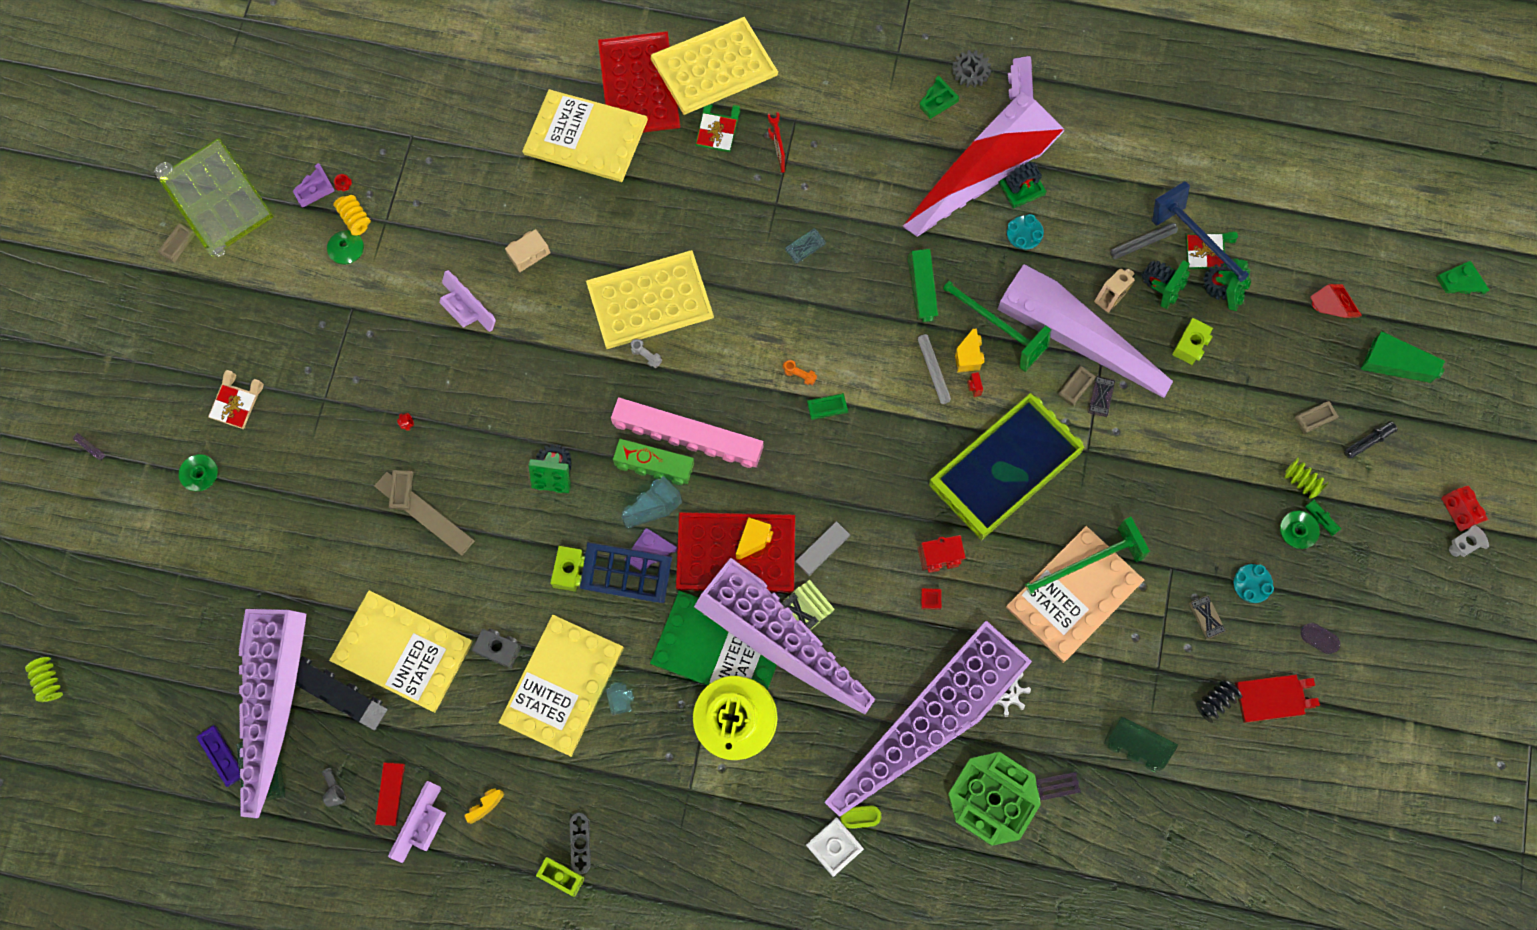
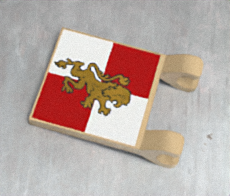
M226 370L222 385L208 418L244 429L257 396L263 389L264 384L254 379L251 383L250 391L231 386L236 379V374Z

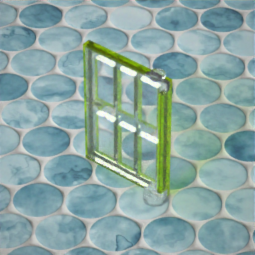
M217 138L173 167L170 163L165 162L158 165L154 170L160 183L211 257L223 255L225 248L274 217L220 138Z

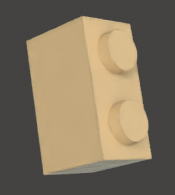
M536 229L525 233L521 239L511 242L505 248L508 257L519 272L550 254L548 245Z

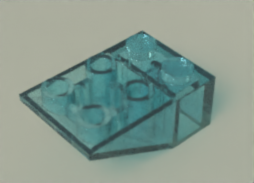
M664 476L660 480L656 479L651 484V489L646 493H641L636 499L637 502L632 507L628 506L624 509L621 516L624 526L630 528L669 516L682 503L680 492Z

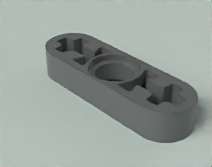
M576 813L570 819L571 867L575 873L585 874L591 868L589 819L583 813ZM578 817L585 820V824L581 825V831H586V835H574V831L578 832V826L574 825V821H577ZM582 837L586 840V846L578 850L575 847V841L577 838ZM587 851V856L582 855V860L587 863V866H584L583 870L580 871V868L576 867L580 857L575 856V852L584 853Z

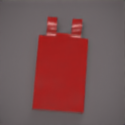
M1297 675L1235 683L1236 688L1243 696V698L1239 699L1243 723L1305 715L1304 709L1320 706L1318 698L1305 700L1303 689L1315 686L1314 678L1298 680Z

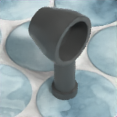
M331 768L322 771V775L325 777L329 787L322 798L328 807L337 806L346 801V795L342 788L336 784Z

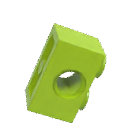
M1192 318L1172 355L1191 365L1196 360L1200 361L1205 352L1202 350L1204 344L1208 346L1213 337L1210 335L1213 328ZM1191 340H1195L1198 345H1194Z
M563 546L558 547L550 583L553 588L576 592L577 586L580 587L582 579L580 571L581 567L583 568L585 560L582 550ZM567 566H574V570L571 573H565Z
M548 857L545 858L536 875L573 897L576 896L585 880V877Z

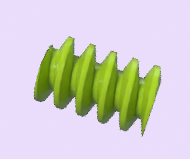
M1297 457L1285 470L1284 478L1292 477L1290 483L1298 482L1297 489L1305 487L1303 494L1311 492L1309 499H1312L1329 482L1323 484V477L1316 480L1318 473L1315 472L1310 475L1312 468L1309 467L1304 470L1306 463L1298 464L1299 458Z
M50 657L38 658L25 667L26 672H28V679L31 680L32 691L36 694L35 700L38 702L52 701L63 696L62 692L56 693L61 688L60 685H53L58 681V678H51L56 672L48 671L53 667L52 663L46 664V662L51 660Z

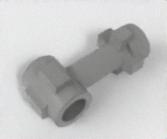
M640 339L632 340L630 345L632 347L631 352L634 355L641 354L649 361L648 365L650 367L657 368L661 364L662 359L658 353L655 355L650 353L643 347V341Z

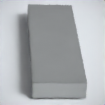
M836 521L795 563L810 576L850 537V534Z

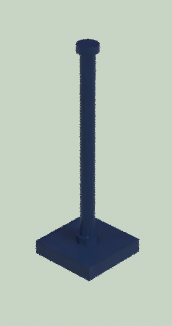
M1186 181L1155 199L1152 222L1156 226L1176 214L1238 276L1237 279L1240 282L1248 277L1249 273L1243 271L1183 211L1186 208L1190 188Z

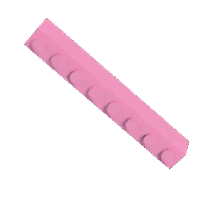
M619 397L611 416L612 424L618 429L625 430L627 428L638 435L647 434L652 439L658 441L661 439L667 440L671 445L679 446L680 444L695 452L700 450L708 456L723 457L722 459L727 462L736 461L747 468H757L763 450L762 440Z

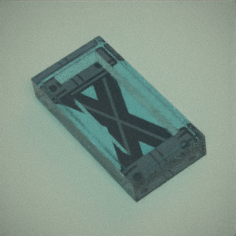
M814 228L787 246L785 251L797 264L824 246L826 241Z

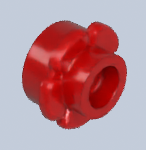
M339 174L334 179V187L338 191H347L349 186L352 185V180L344 174Z
M409 413L399 414V419H397L399 427L407 431L414 426L411 415Z

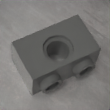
M491 628L488 631L482 629L472 651L481 657L512 669L521 649V646L517 644L518 640L507 636L505 639L499 636L500 633ZM496 643H502L501 650L494 652V645Z

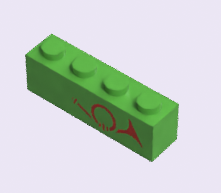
M619 439L613 458L615 466L620 470H634L639 475H653L655 479L672 480V483L677 485H688L694 466V459L692 457Z

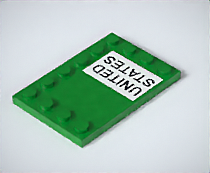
M679 591L650 665L706 686L723 677L742 676L757 681L768 690L777 665L696 609L694 606L699 599L698 597Z

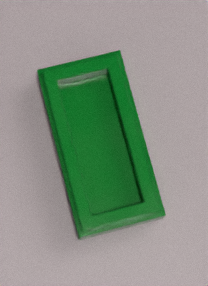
M844 393L807 401L811 420L848 413Z

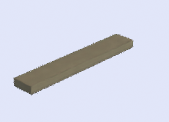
M386 472L374 487L390 499L392 475ZM411 491L410 509L404 511L463 556L475 541Z

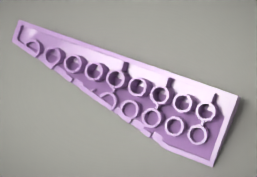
M730 558L701 594L694 607L787 672L845 705L866 714L875 698L858 680L854 681L850 677L849 671L845 667H841L834 660L836 657L822 647L821 641L802 621H797L793 617V612L788 607L785 608L778 601L780 598L766 588L767 585L763 580Z

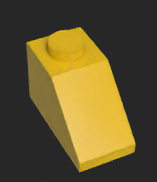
M748 518L736 552V558L742 559L765 548L766 543H770L773 536L771 525Z

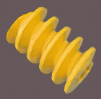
M354 195L342 196L334 202L333 206L348 229L351 230L352 235H361L367 230L371 220L363 212V208L356 201Z

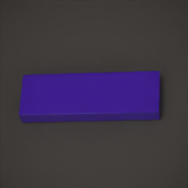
M215 725L196 737L226 787L241 779L240 769L242 768Z

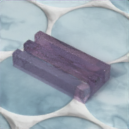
M1076 772L1036 780L1040 801L1081 793ZM1072 778L1071 782L1047 787L1041 786L1043 783ZM1074 786V790L1043 795L1044 791Z

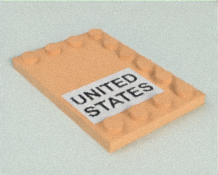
M1086 526L1030 584L1109 546ZM1114 553L1034 590V593L1031 595L1025 587L1006 608L1064 663L1128 598L1144 579Z

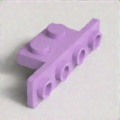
M1031 57L1013 59V65H1011V73H1008L1009 84H1012V88L1009 89L1010 100H1014L1021 92L1033 99Z
M449 270L445 271L442 283L451 293L441 297L439 303L462 327L478 320L488 332L492 331L496 321L494 316L458 281L456 276Z
M429 781L425 783L388 855L389 858L403 863L412 845L424 851L428 850L446 815L445 812L432 806L441 790L440 786Z

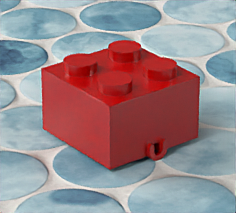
M961 535L948 538L939 537L938 540L922 542L918 547L922 571L928 570V573L940 571L945 566H947V569L957 568L966 558Z

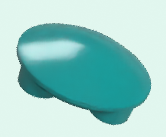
M1032 214L1016 217L1008 224L1007 237L1016 248L1032 249L1039 245L1043 239V226Z
M1248 564L1241 567L1235 574V591L1240 598L1247 602H1262L1274 591L1272 577L1263 565Z

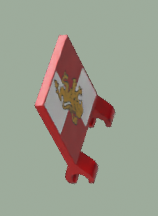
M776 112V118H771L769 113L768 122L774 127V133L768 128V136L774 141L780 170L783 173L785 172V153L778 127L780 114Z

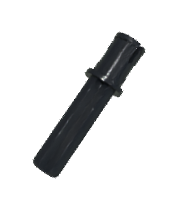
M1389 421L1379 429H1373L1372 433L1344 450V454L1349 459L1355 457L1376 443L1383 442L1384 438L1394 432H1397V426L1394 422Z

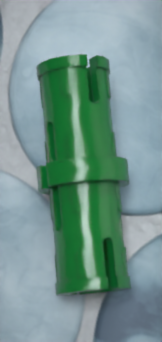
M1315 499L1305 506L1317 519L1318 524L1320 523L1331 536L1342 529L1329 516L1330 513L1328 511L1325 512Z

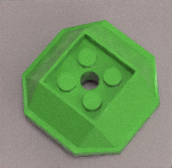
M1001 752L970 758L948 793L955 822L990 846L1020 840L1041 805L1035 774ZM990 794H995L998 797L999 802L997 805H992L989 802Z

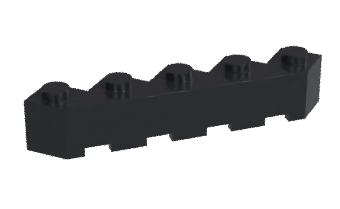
M301 656L295 685L375 731L388 710L381 706L383 702L374 696L371 699L358 693L360 688L351 683H348L347 686L334 679L336 676L334 673L327 669L324 672L310 665L312 663L311 660Z

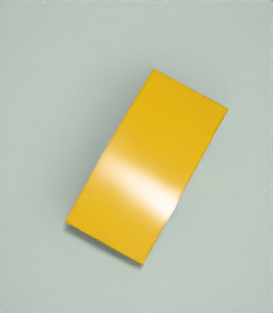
M494 788L485 792V796L480 798L483 806H474L469 809V813L465 814L467 823L472 824L488 814L504 796L503 791Z

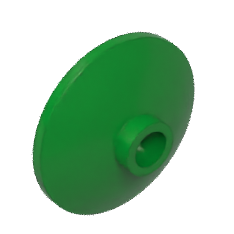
M349 230L337 232L330 238L327 244L329 257L334 262L342 265L357 261L364 250V243L359 235H352Z
M202 454L193 455L182 463L179 469V480L190 491L199 492L206 490L213 485L217 478V465L209 456ZM203 472V475L198 478L199 473Z
M1293 511L1282 519L1280 533L1283 540L1291 547L1306 549L1317 542L1320 528L1316 519L1309 513ZM1295 529L1300 530V535L1295 533Z

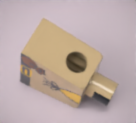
M1119 269L1104 284L1094 302L1109 313L1124 297L1135 281L1134 272L1130 269L1125 271Z

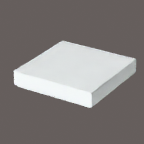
M837 817L806 844L832 877L864 850Z

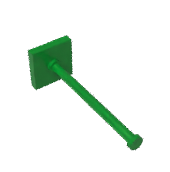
M951 281L945 284L943 288L945 292L949 291L1026 347L1021 353L1020 369L1024 372L1032 366L1049 346L1052 329L1046 325L1030 341L954 287Z
M1132 517L1124 519L1118 528L1124 539L1123 541L1031 584L1028 582L1025 584V587L1031 595L1034 593V590L1127 547L1136 563L1143 560L1150 550Z

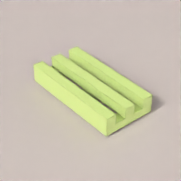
M810 580L794 591L819 622L835 610Z

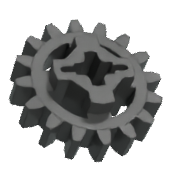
M968 50L966 55L961 52L960 57H956L955 62H953L952 74L955 75L956 81L960 79V85L966 83V88L970 85L976 88V84L982 86L983 81H988L991 73V63H988V57L983 58L984 53L978 55L977 50L974 51V54Z

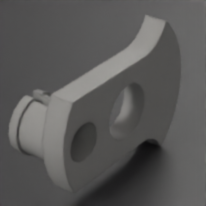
M1474 525L1468 528L1465 533L1452 540L1449 551L1453 556L1461 555L1465 557L1478 548H1489V542L1485 533ZM1466 537L1472 539L1474 543L1473 546L1467 543Z

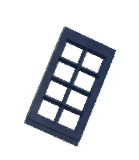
M587 542L580 589L665 603L672 557ZM597 551L610 553L608 567L595 565ZM614 554L626 556L624 570L612 568ZM631 557L643 559L641 573L629 571ZM648 560L660 562L658 576L646 574ZM594 569L607 571L604 586L592 584ZM611 572L623 574L621 589L609 587ZM628 575L640 577L638 591L626 590ZM645 578L657 580L655 594L643 593Z

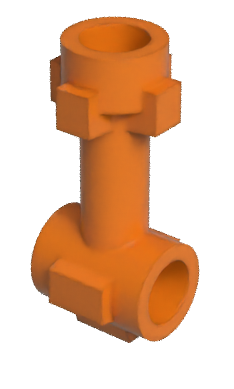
M788 360L783 364L785 375H797L805 379L804 384L813 386L818 375L814 371L810 370L807 373L797 368L795 361Z

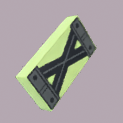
M794 592L781 603L785 608L788 607L793 612V617L797 621H802L810 631L820 623Z

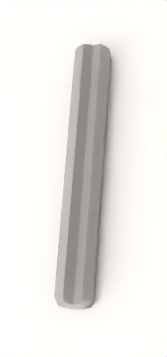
M927 334L918 337V342L941 404H946L951 400L929 337Z

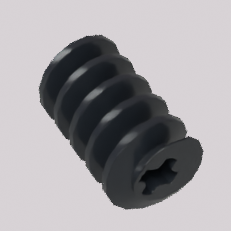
M1222 680L1220 685H1216L1214 690H1210L1208 695H1204L1202 700L1197 701L1196 706L1202 717L1208 722L1213 723L1211 716L1218 719L1217 711L1224 714L1223 706L1230 709L1229 701L1236 704L1235 696L1239 699L1243 698V696L1232 683Z

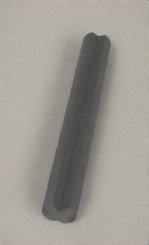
M1170 223L1113 248L1110 254L1113 259L1120 258L1176 233L1178 227L1175 223Z

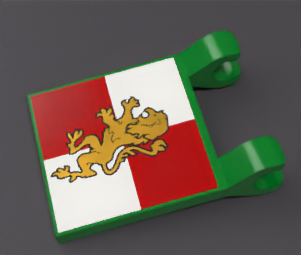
M712 103L704 106L695 145L731 152L740 115V106L733 105L731 117L711 113Z
M1237 232L1207 234L1224 252L1225 242L1236 243L1238 238ZM1186 234L1187 262L1190 263L1189 269H1209L1210 267L1214 269L1216 264L1218 267H1221V263L1224 262L1196 234ZM1232 259L1238 265L1239 259Z

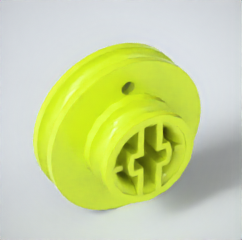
M727 676L709 684L699 695L693 712L694 729L701 744L710 753L727 760L746 759L760 753L772 740L778 721L777 708L768 690L757 681L742 676ZM726 704V709H721L720 713H718L720 708ZM729 714L738 715L739 722L728 720ZM718 717H719V722H720V723H723L722 728L719 726ZM727 743L732 744V748L730 750L726 748Z

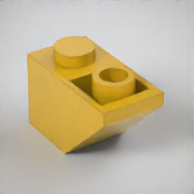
M972 329L956 350L957 372L980 370L981 365L984 363V354L980 352L979 347L982 345L981 335L977 334V329Z

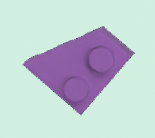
M319 163L315 165L316 170L311 176L307 175L302 183L293 190L302 208L335 191Z
M646 528L632 547V550L669 555L670 553H675L677 547ZM631 557L630 565L641 571L643 559ZM648 560L647 568L651 564L657 563L659 561Z

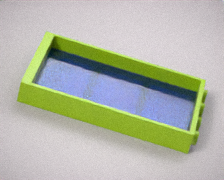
M1030 393L931 478L929 486L982 541L1080 455L1084 449L1083 442L1069 432L1070 430L1067 425L1060 423L1056 419L1053 411L1047 410L1043 406L1040 398L1034 397Z

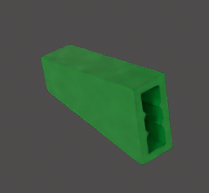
M930 249L911 251L907 258L917 320L922 319L923 322H931L938 316Z
M1381 331L1374 338L1361 369L1431 383L1436 378L1439 379L1444 373L1445 369L1442 367L1445 360Z

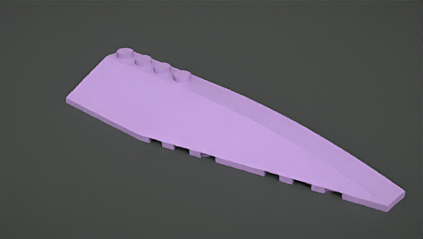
M985 621L829 796L825 803L838 816L843 815L977 724L1032 661L991 624Z

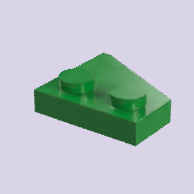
M937 76L935 83L928 89L927 95L921 100L920 109L931 119L959 102V96L940 76Z
M1471 261L1436 277L1445 293L1460 292L1462 294H1470L1471 292H1481V294H1486L1490 291Z

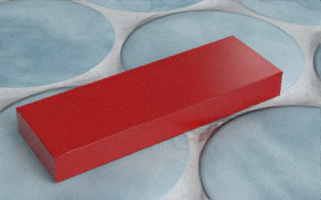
M383 763L375 825L397 826L405 764Z

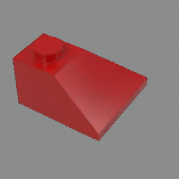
M1328 284L1310 296L1313 301L1312 306L1320 313L1344 318H1358L1362 316L1343 284Z

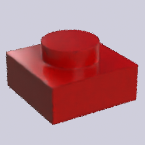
M979 372L971 373L970 379L967 381L968 389L970 392H973L974 397L981 396L983 386Z
M922 588L921 609L941 610V589Z

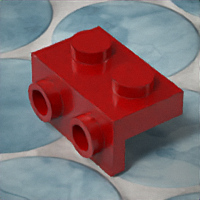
M1469 485L1456 489L1441 498L1459 531H1464L1488 520L1485 510L1480 506L1475 492Z

